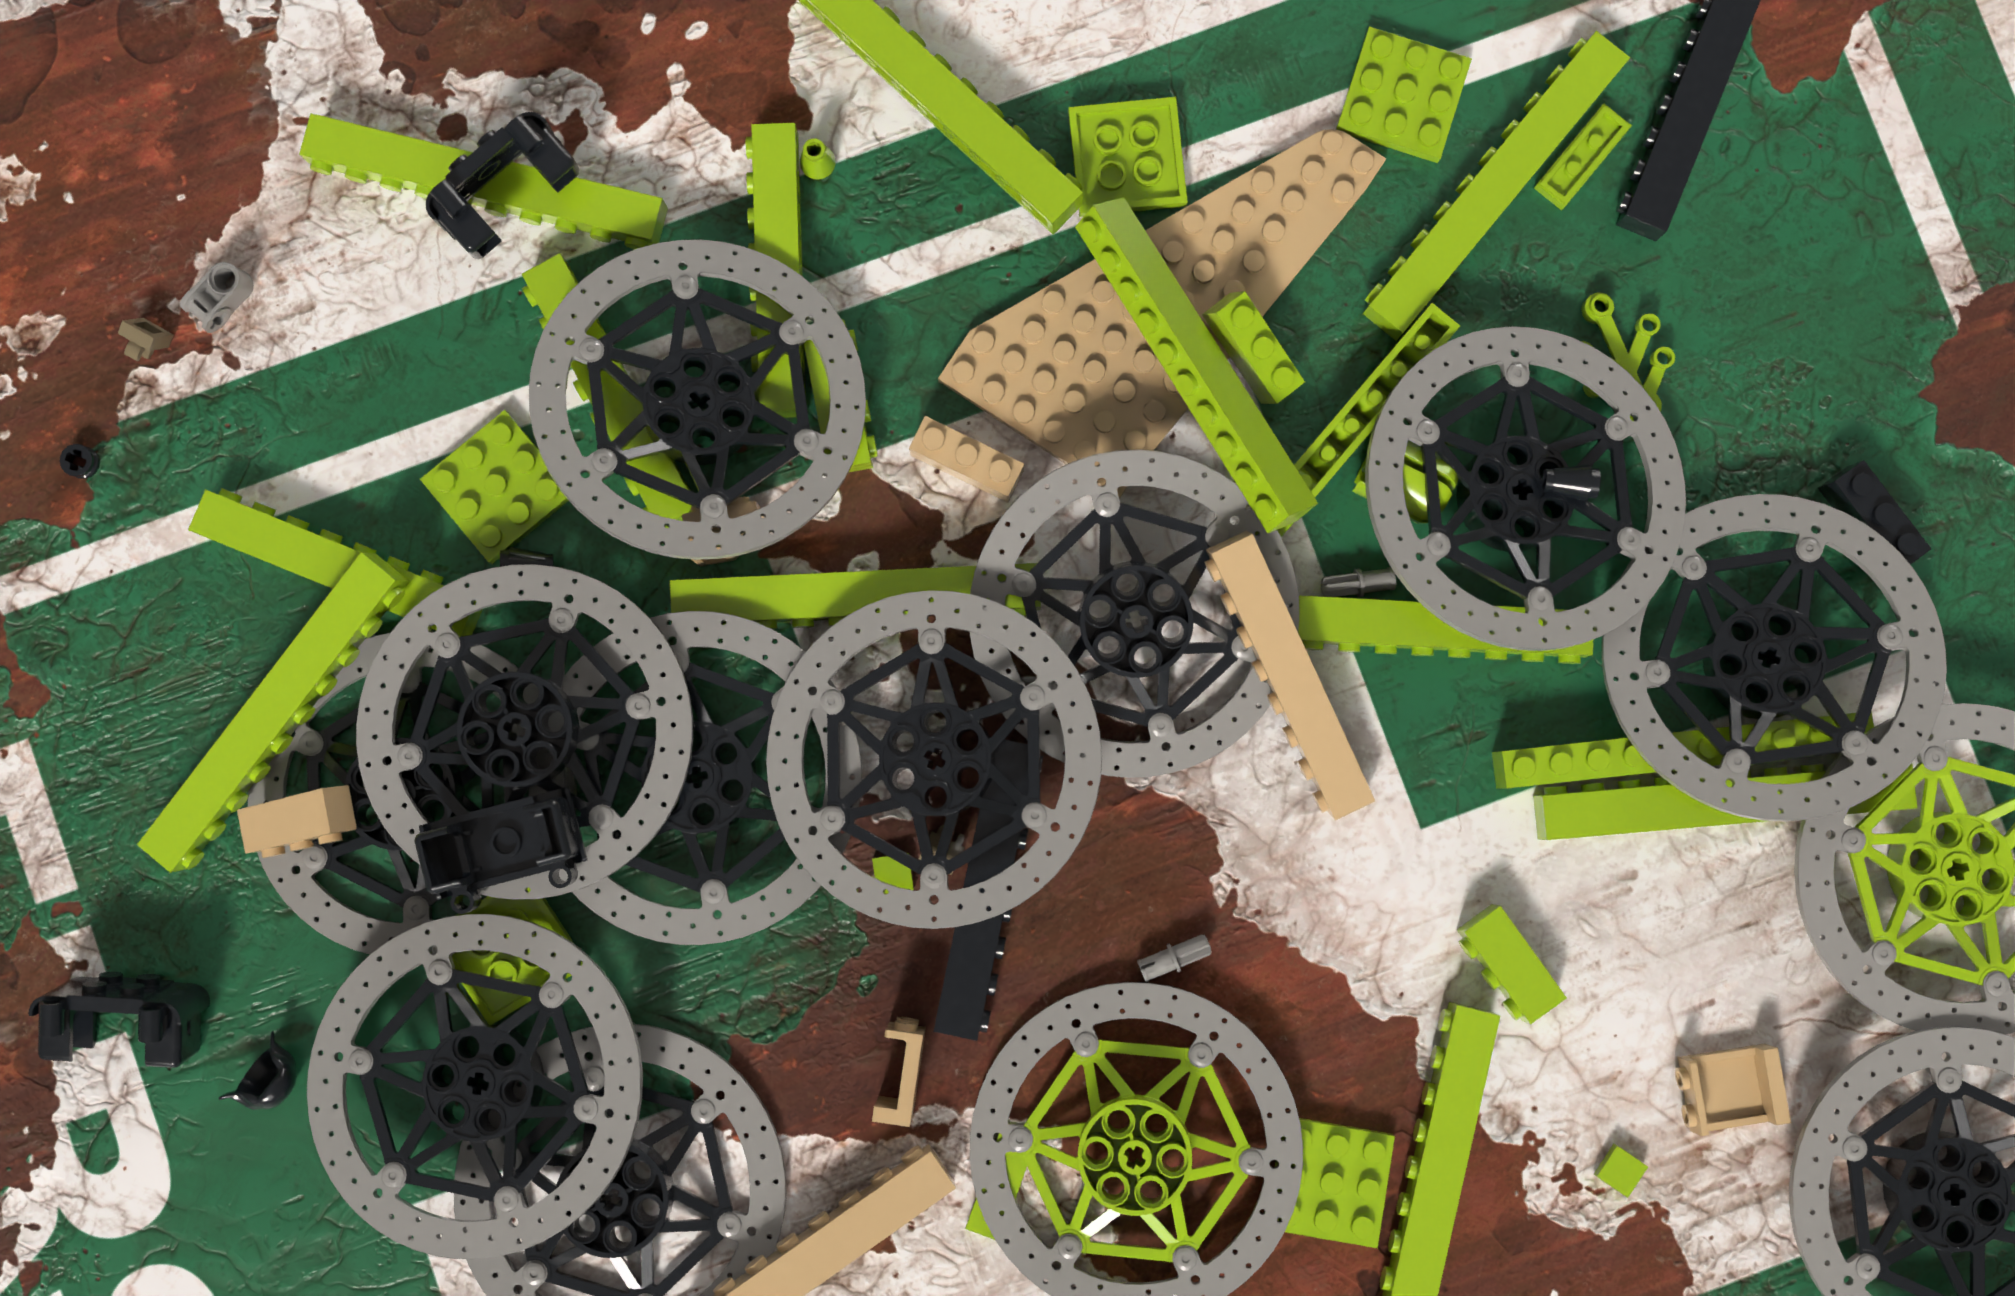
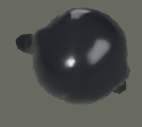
M274 1031L271 1032L270 1048L254 1062L239 1083L237 1089L221 1095L219 1100L230 1098L247 1108L259 1110L274 1108L290 1095L297 1079L296 1062L288 1051L275 1042Z

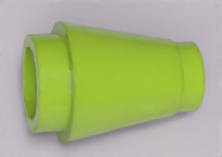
M812 138L807 140L800 157V167L803 173L809 178L816 180L828 177L836 165L834 153L819 139Z

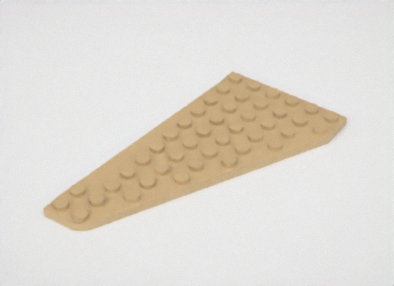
M1334 129L1322 130L1145 230L1227 360L1230 356L1202 314L1229 293L1245 291L1263 317L1364 194L1384 164L1385 157L1346 132ZM1095 259L970 330L938 377V382L1064 464L1094 454L1115 450L1140 449L1154 451L1188 409L1185 401ZM1096 461L1095 466H1098L1099 462ZM1124 466L1122 470L1126 471L1127 467ZM1104 478L1097 480L1099 486H1103L1106 483ZM1121 486L1117 489L1119 499L1128 486Z

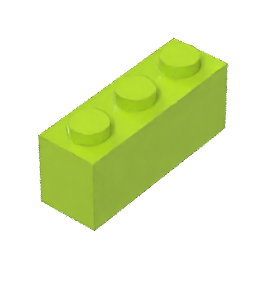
M1245 291L1229 293L1202 314L1261 404H1278L1305 383Z
M1491 904L1457 929L1462 937L1458 941L1461 948L1470 959L1476 957L1484 967L1480 972L1482 977L1493 990L1499 988L1506 998L1502 1004L1514 1020L1517 1021L1520 1018L1522 1021L1532 1024L1567 999L1501 906Z

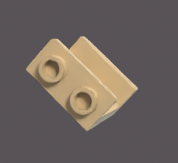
M897 1017V1020L889 1022L885 1029L884 1037L904 1040L906 1042L899 1097L878 1096L874 1105L872 1122L910 1127L914 1113L926 1027L918 1026L919 1020Z
M1758 1044L1677 1057L1679 1067L1675 1069V1078L1679 1089L1683 1090L1685 1105H1682L1681 1108L1682 1118L1685 1126L1690 1128L1691 1132L1699 1136H1707L1709 1131L1765 1122L1774 1125L1791 1123L1777 1047Z

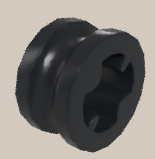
M81 444L67 446L60 455V466L70 476L87 479L96 474L99 469L100 460L98 454L93 449ZM75 456L86 459L84 467L73 464Z

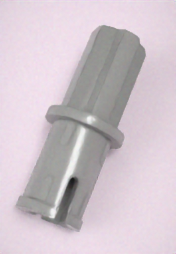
M1391 567L1363 572L1358 568L1354 569L1353 573L1325 576L1321 580V590L1324 597L1356 594L1360 598L1364 596V593L1392 591L1396 588V577Z
M1199 935L1173 947L1168 944V949L1144 959H1139L1137 963L1147 983L1151 979L1176 969L1177 972H1181L1180 967L1207 957L1212 951L1205 935Z

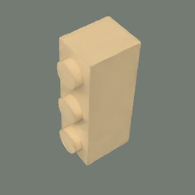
M927 416L924 417L909 447L912 457L1007 503L1024 472V463Z
M349 785L320 788L237 810L245 854L261 852L262 858L286 854V846H290V851L314 847L313 840L318 839L319 845L343 840L341 833L357 829Z

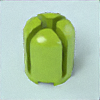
M1408 440L1403 466V490L1406 507L1411 521L1417 524H1427L1425 474L1423 473L1421 446ZM1435 453L1440 509L1442 513L1452 496L1451 490L1456 487L1458 478L1456 471ZM1365 458L1354 481L1356 486L1352 492L1367 499Z

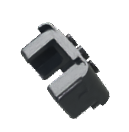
M522 113L511 120L505 128H500L497 132L491 130L483 135L477 142L478 148L468 157L464 154L454 160L448 168L451 172L431 190L426 198V210L429 216L444 231H447L454 240H457L475 259H482L502 240L467 201L522 153L557 193L579 175L580 170L576 161L555 136L546 119L538 113Z
M569 786L419 825L420 833L414 839L427 891L431 894H436L438 900L452 896L450 901L451 907L459 914L468 913L480 906L482 901L481 888L550 871L548 878L551 885L556 888H564L573 884L578 877L576 863L588 861ZM560 869H563L567 872V881H563L560 879ZM463 895L469 898V907L463 903Z
M103 972L99 974V977H75L40 996L32 1002L28 1014L29 1016L39 1014L38 1056L42 1060L72 1062L73 1047L94 1048L96 1044L97 1012L138 1014V1041L145 1043V1065L176 1068L200 1050L201 1012L210 1006V997L208 992L198 984L161 980L160 975L141 974L136 976V978L123 977L121 972Z

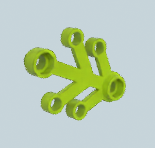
M1601 292L1590 295L1582 304V316L1587 322L1598 324L1611 353V359L1624 368L1644 388L1661 412L1662 403L1656 393L1665 370L1675 362L1673 350L1669 347H1660L1651 354V368L1643 385L1637 374L1651 336L1660 329L1659 318L1649 313L1636 321V334L1627 352L1611 316L1614 311L1613 300L1610 296ZM1595 301L1604 303V312H1599L1595 309ZM1643 320H1648L1652 323V331H1646L1643 328ZM1581 341V342H1583V343H1586V344L1592 346L1590 343H1588V342H1586V341ZM1658 353H1663L1667 356V364L1659 363L1657 359ZM1583 386L1584 392L1588 397H1600L1589 387Z

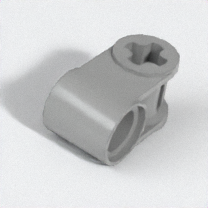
M216 263L182 297L180 307L185 312H191L202 322V328L207 333L215 332L226 324L233 312L251 295L254 286L253 280L248 273L230 263ZM235 275V283L231 288L226 289L227 279Z

